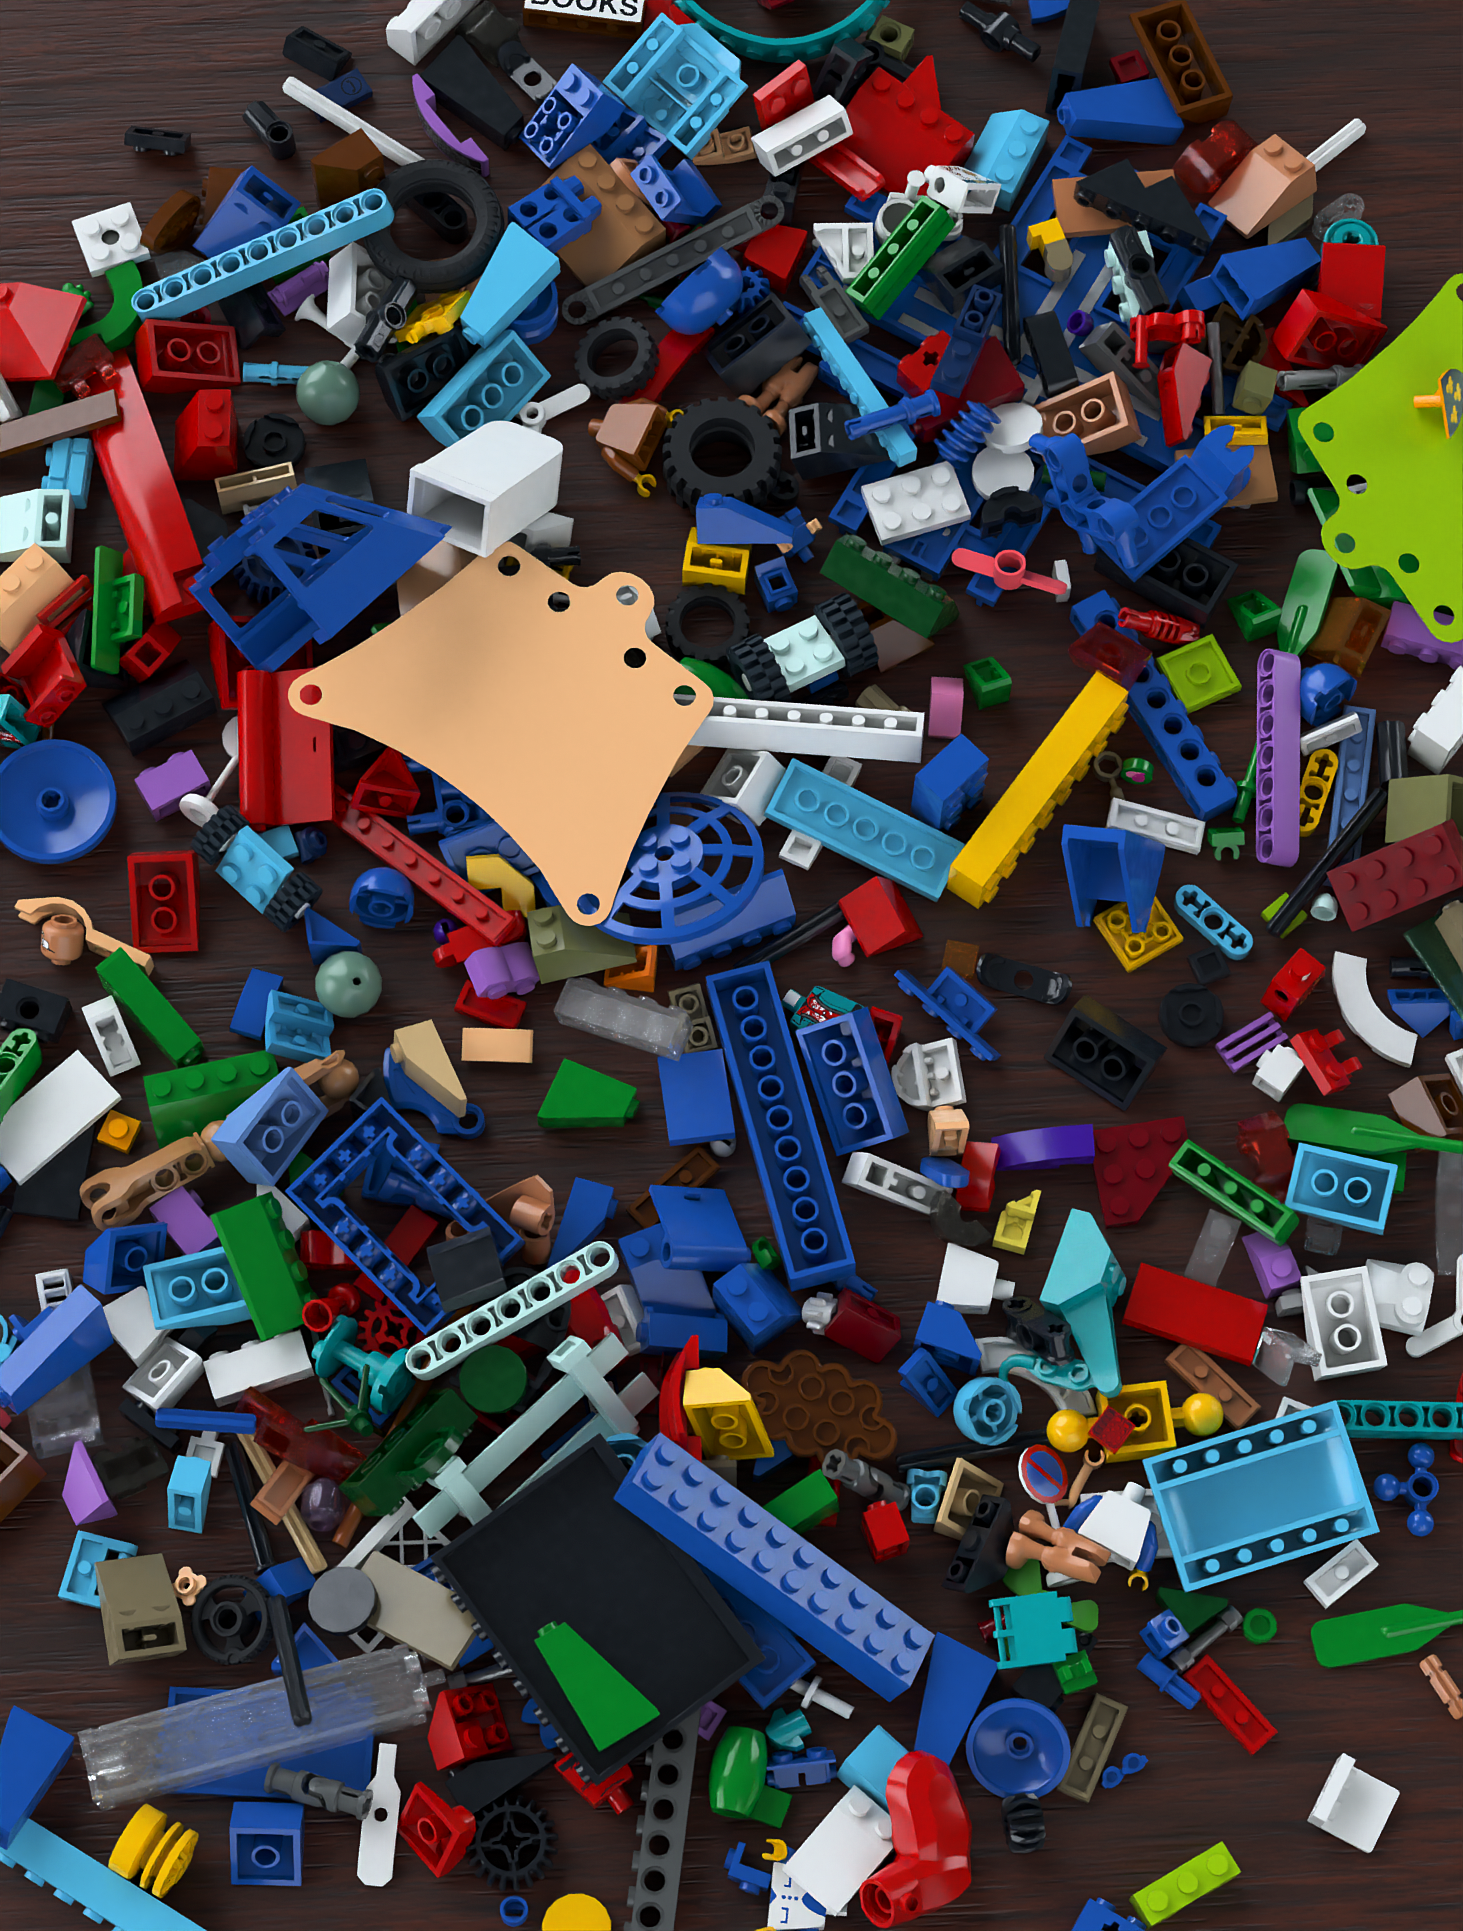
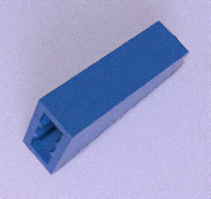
M1159 78L1069 92L1065 94L1057 109L1058 121L1064 126L1067 136L1173 145L1184 129L1183 122L1176 115Z
M1305 237L1222 254L1210 277L1242 321L1248 320L1251 314L1256 315L1310 281L1321 262V257Z
M82 1285L76 1287L0 1366L1 1407L5 1408L8 1406L19 1415L114 1343L102 1304Z
M937 1632L932 1645L913 1751L923 1750L933 1754L949 1766L998 1669V1662Z
M15 1705L10 1711L0 1744V1847L5 1850L9 1848L72 1756L75 1739L74 1736Z

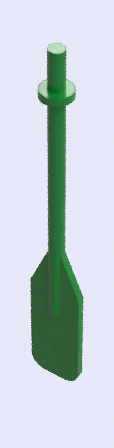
M1309 549L1302 552L1297 559L1281 610L1282 615L1276 629L1279 651L1296 654L1300 658L1319 634L1340 567L1328 555L1326 550ZM1257 740L1245 778L1236 782L1239 797L1232 816V820L1236 823H1244L1251 798H1256Z
M1298 1103L1288 1108L1282 1127L1284 1139L1295 1144L1303 1143L1316 1147L1374 1156L1414 1148L1463 1155V1141L1419 1135L1386 1116Z
M1404 1603L1318 1621L1313 1625L1310 1633L1316 1660L1322 1667L1331 1669L1415 1652L1450 1626L1463 1624V1610L1448 1613Z

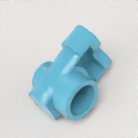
M909 1469L907 1471L906 1485L911 1489L912 1522L936 1523L941 1492L947 1489L948 1474L940 1470L927 1472L921 1469Z

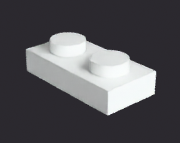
M1355 1539L1303 1583L1326 1609L1376 1569L1379 1564L1359 1540Z

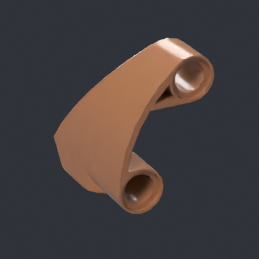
M538 1174L518 1182L485 1200L526 1242L521 1247L522 1258L525 1262L536 1265L545 1263L550 1259L552 1251L549 1231L555 1220L553 1190ZM453 1220L446 1228V1241L469 1233L456 1220Z

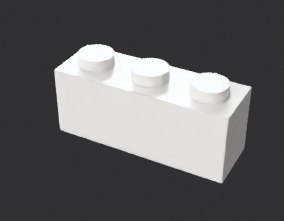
M828 95L751 137L759 162L776 177L854 133L845 108Z
M290 1329L265 1342L260 1340L249 1341L243 1344L240 1350L231 1353L227 1350L219 1351L210 1355L209 1360L203 1362L217 1407L314 1376L300 1330L293 1332Z

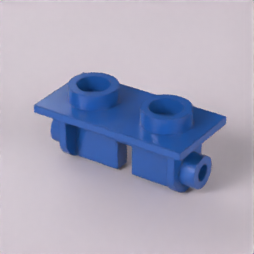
M826 1747L808 1748L806 1753L793 1755L791 1751L774 1752L772 1757L767 1758V1770H773V1772H766L768 1786H775V1789L799 1786L798 1773H805L806 1785L831 1783V1779L837 1778L836 1765H829V1763L836 1762L833 1750H827Z

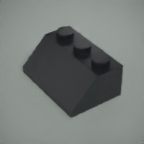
M772 292L700 350L736 398H739L742 395L753 393L758 385L770 376L777 374L791 359L801 355L812 344V341L775 293Z
M187 659L102 704L133 757L217 712L211 692L199 672Z
M1085 994L1071 1009L1043 1058L1123 1111H1126L1148 1081L1168 1048Z

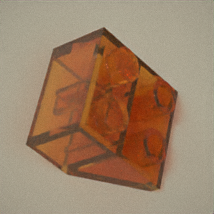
M1330 597L1319 634L1304 652L1327 663L1336 664L1345 671L1361 678L1386 627L1392 610L1363 597Z

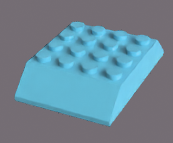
M1336 1400L1142 1460L1184 1592L1380 1532Z

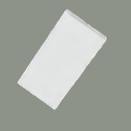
M77 1050L16 1101L3 1117V1122L0 1124V1164L21 1186L122 1100L121 1096Z

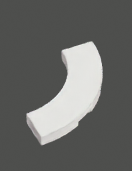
M1335 951L1332 963L1333 992L1342 1011L1341 1015L1355 1035H1358L1372 1048V1051L1393 1063L1410 1068L1418 1034L1395 1025L1376 1006L1369 992L1366 980L1367 959Z
M1008 1337L975 1339L982 1353L979 1362L982 1374L999 1372L1002 1362L1009 1356L1015 1354L1036 1355ZM1014 1367L1008 1372L1026 1378L1038 1385L1050 1396L1059 1411L1073 1409L1083 1414L1085 1418L1095 1417L1098 1414L1088 1390L1077 1392L1044 1383L1026 1368Z

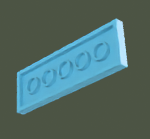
M792 758L763 815L791 830H796L822 842L821 845L935 902L938 901L948 881L950 865L966 845Z

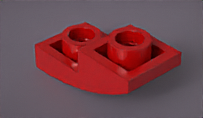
M967 1141L961 1166L970 1171L969 1184L966 1187L957 1188L956 1210L989 1212L996 1187L994 1174L1001 1153L999 1144Z

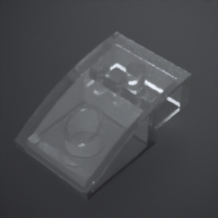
M90 1362L26 1409L29 1417L32 1444L38 1460L73 1452L74 1443L79 1440L83 1442L86 1448L105 1444Z

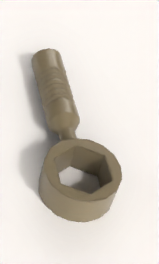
M1104 751L1095 758L1093 773L1100 781L1110 783L1111 799L1125 800L1122 789L1117 786L1115 781L1120 776L1122 760L1116 753ZM1103 759L1115 762L1117 769L1112 774L1100 771L1098 764Z

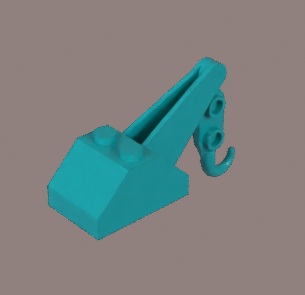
M1071 1209L1039 1299L1045 1310L1052 1312L1056 1317L1071 1325L1072 1334L1085 1361L1074 1358L1068 1364L1055 1366L1048 1364L1037 1355L1015 1354L1005 1359L999 1368L998 1377L1003 1381L1009 1382L1007 1376L1012 1368L1022 1367L1026 1368L1044 1383L1073 1391L1083 1392L1091 1387H1096L1107 1398L1116 1397L1121 1392L1122 1382L1112 1307L1115 1305L1117 1297L1121 1296L1125 1290L1126 1277L1091 1213Z

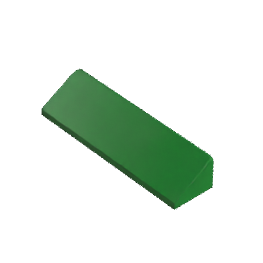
M1310 488L1307 494L1323 527V524L1337 512L1340 506L1339 496L1334 491ZM1341 533L1335 538V546L1342 553H1350L1355 548V541L1350 535ZM1340 565L1349 588L1359 599L1363 600L1381 590L1380 583L1372 566L1349 569Z

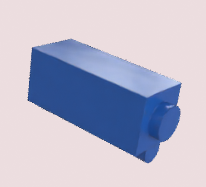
M646 1306L643 1319L637 1324L636 1341L640 1343V1353L662 1355L664 1353L665 1356H676L678 1352H682L691 1335H698L699 1359L718 1360L727 1353L728 1319H725L722 1313H716L715 1318L654 1313L653 1307Z

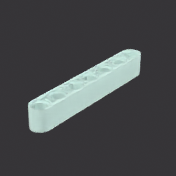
M604 1241L591 1243L411 1347L405 1358L407 1368L421 1380L434 1379L465 1361L474 1351L484 1346L493 1345L611 1277L619 1267L617 1254ZM598 1254H610V1260L605 1266L597 1267L593 1264ZM568 1271H580V1277L575 1283L567 1284L564 1282V1276ZM539 1288H550V1295L547 1299L543 1301L534 1299L535 1292ZM519 1304L521 1308L516 1317H505V1310L509 1305ZM482 1321H489L491 1323L489 1332L484 1335L475 1334L477 1324ZM459 1338L461 1340V1345L457 1351L452 1353L446 1352V1344L450 1339ZM423 1355L431 1356V1363L426 1369H416V1362L419 1357Z

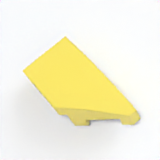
M1040 1190L1032 1191L1030 1196L1017 1202L1013 1200L1007 1203L1006 1209L1000 1214L992 1244L993 1247L1024 1255L1041 1194Z

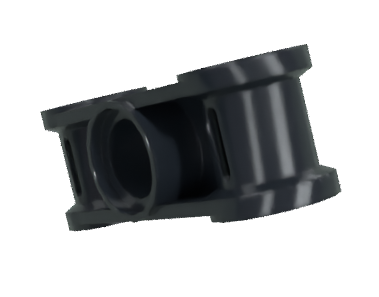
M1024 1296L1008 1298L1002 1303L1003 1312L1007 1315L1008 1326L1005 1329L1006 1336L1009 1339L1016 1341L1026 1350L1033 1352L1050 1365H1065L1074 1360V1350L1070 1347L1069 1341L1072 1330L1068 1322L1059 1319L1052 1312L1043 1309Z

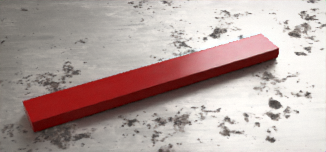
M334 782L335 820L330 821L389 867L405 875L414 886L495 947L518 924L513 916L379 815L350 809L349 804L353 796Z

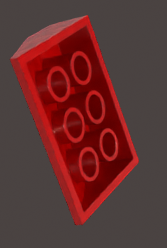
M880 67L863 83L845 109L854 134L839 143L884 177L886 185L881 190L888 195L890 192L905 193L909 172L918 170L924 174L930 165L960 167L973 151L975 134ZM925 182L920 186L917 195L928 196L927 189L929 184Z

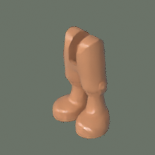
M801 356L794 357L777 374L767 378L762 384V393L757 398L749 395H742L738 398L744 400L745 406L749 408L751 405H755L761 409V417L766 415L771 419L773 429L778 430L779 436L786 430L787 423L784 418L789 409L797 408L802 404L804 395L818 374L819 367L811 362H807L798 372L803 361ZM780 398L774 409L767 410L772 402Z
M1028 1510L1019 1521L1020 1533L1013 1532L1010 1537L1006 1551V1565L1015 1570L1021 1569L1028 1559H1035L1041 1561L1044 1568L1049 1572H1057L1076 1580L1096 1584L1101 1575V1571L1097 1566H1105L1111 1556V1552L1077 1534L1073 1529L1065 1527L1054 1529L1045 1523L1042 1513ZM1042 1539L1050 1542L1054 1547L1044 1546L1035 1541Z

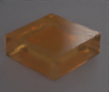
M947 939L941 973L947 966H950L963 978L973 979L979 946Z

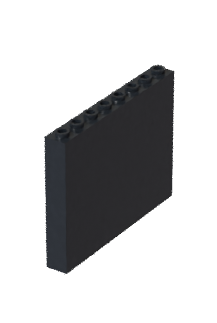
M601 1433L594 1436L434 1554L431 1559L435 1565L430 1568L441 1585L448 1582L455 1591L450 1597L463 1614L468 1610L476 1620L471 1626L482 1642L489 1638L496 1650L491 1654L503 1671L510 1667L517 1678L512 1683L521 1696L525 1699L530 1695L538 1707L532 1711L544 1727L549 1724L552 1725L558 1734L553 1740L565 1756L569 1753L573 1754L579 1763L574 1769L584 1783L587 1785L592 1781L596 1787L766 1659L694 1559L613 1499L629 1471ZM553 1621H556L558 1626L565 1622L658 1709L660 1716L603 1751L598 1752L536 1646L534 1640L540 1637L537 1631Z

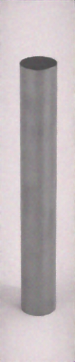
M1218 322L1207 323L1209 358L1212 359L1210 366L1213 416H1225L1220 326Z

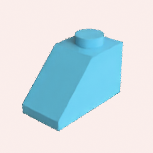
M177 1456L167 1488L168 1528L202 1534L211 1487V1461H206L199 1457Z

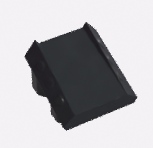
M490 1226L427 1248L429 1262L444 1313L466 1308L470 1304L485 1299L493 1300L508 1292L505 1273Z

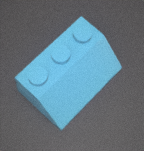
M1022 109L992 113L964 168L1001 184L995 206L1008 212L1010 211L1047 140L1050 121Z

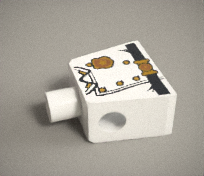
M930 165L927 167L924 175L925 182L929 184L927 189L929 197L957 213L992 214L1001 184L959 166Z

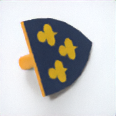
M1447 369L1438 378L1439 389L1434 395H1416L1414 397L1415 408L1442 407L1446 439H1450L1454 434L1463 414V373L1457 369Z

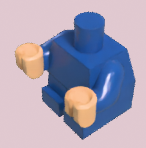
M796 506L779 517V519L795 526L793 542L790 544H776V549L779 553L789 558L798 554L802 561L806 563L814 557L809 546L813 543L816 533L822 529V526L816 518L806 523Z

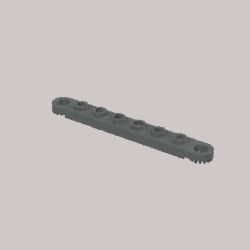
M763 196L567 297L563 302L562 314L564 319L573 326H582L705 263L706 259L721 246L726 251H729L780 224L783 220V203L775 196ZM766 203H772L778 209L777 216L772 220H766L761 216L760 209ZM577 301L582 302L586 306L585 315L579 319L571 317L568 312L569 306Z

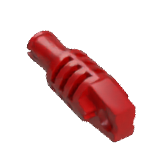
M1123 607L1118 615V619L1125 620V622L1118 621L1120 627L1141 631L1142 635L1146 638L1176 645H1187L1200 639L1199 625L1179 616L1156 610H1150L1145 613L1128 607Z

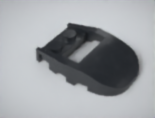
M513 1267L504 1270L508 1291L536 1276L539 1272L524 1267ZM539 1288L535 1292L534 1299L537 1301L547 1299L550 1295V1288ZM482 1300L476 1310L492 1300ZM567 1301L510 1335L548 1350L547 1357L565 1340L571 1320V1301ZM519 1304L509 1305L505 1310V1317H516L520 1312L521 1306ZM482 1321L477 1324L475 1334L484 1335L488 1326L491 1327V1323L489 1321ZM546 1357L535 1381L527 1378L528 1383L525 1396L516 1407L511 1409L520 1415L532 1406L554 1373L555 1368ZM465 1361L459 1364L456 1377H450L449 1383L458 1389L460 1388L459 1375Z

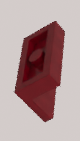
M845 1287L837 1296L838 1313L824 1328V1335L863 1357L879 1363L901 1338L900 1317Z

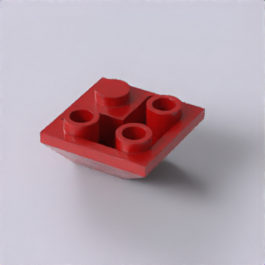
M493 1683L443 1690L439 1693L427 1736L437 1771L456 1768L463 1763L469 1765L513 1750Z

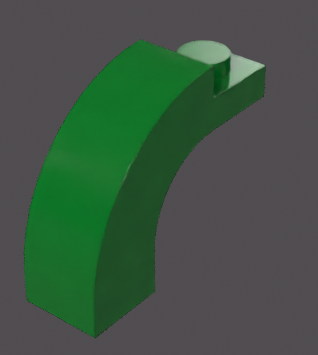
M133 260L104 271L108 287L114 297V303L110 312L102 320L73 333L69 344L71 351L77 354V359L90 357L102 348H105L107 354L110 355L117 350L126 348L135 339V333L142 326L143 322L132 307L131 300L133 295L143 288V284Z

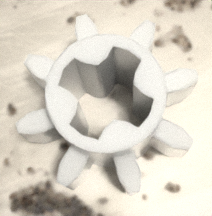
M818 1292L817 1298L810 1297L802 1308V1319L807 1324L806 1328L813 1329L815 1334L824 1335V1328L838 1313L837 1299L833 1298V1294Z

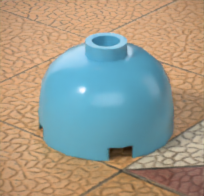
M977 1377L970 1380L958 1391L953 1405L955 1423L962 1434L977 1443L994 1446L1007 1441L1015 1433L1018 1427L1015 1424L1017 1414H1022V1403L1018 1391L1011 1383L997 1377Z

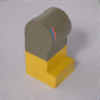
M1058 218L1028 226L1026 241L1030 250L1039 248L1045 262L1044 270L1047 278L1053 282L1067 280L1072 270L1073 254Z

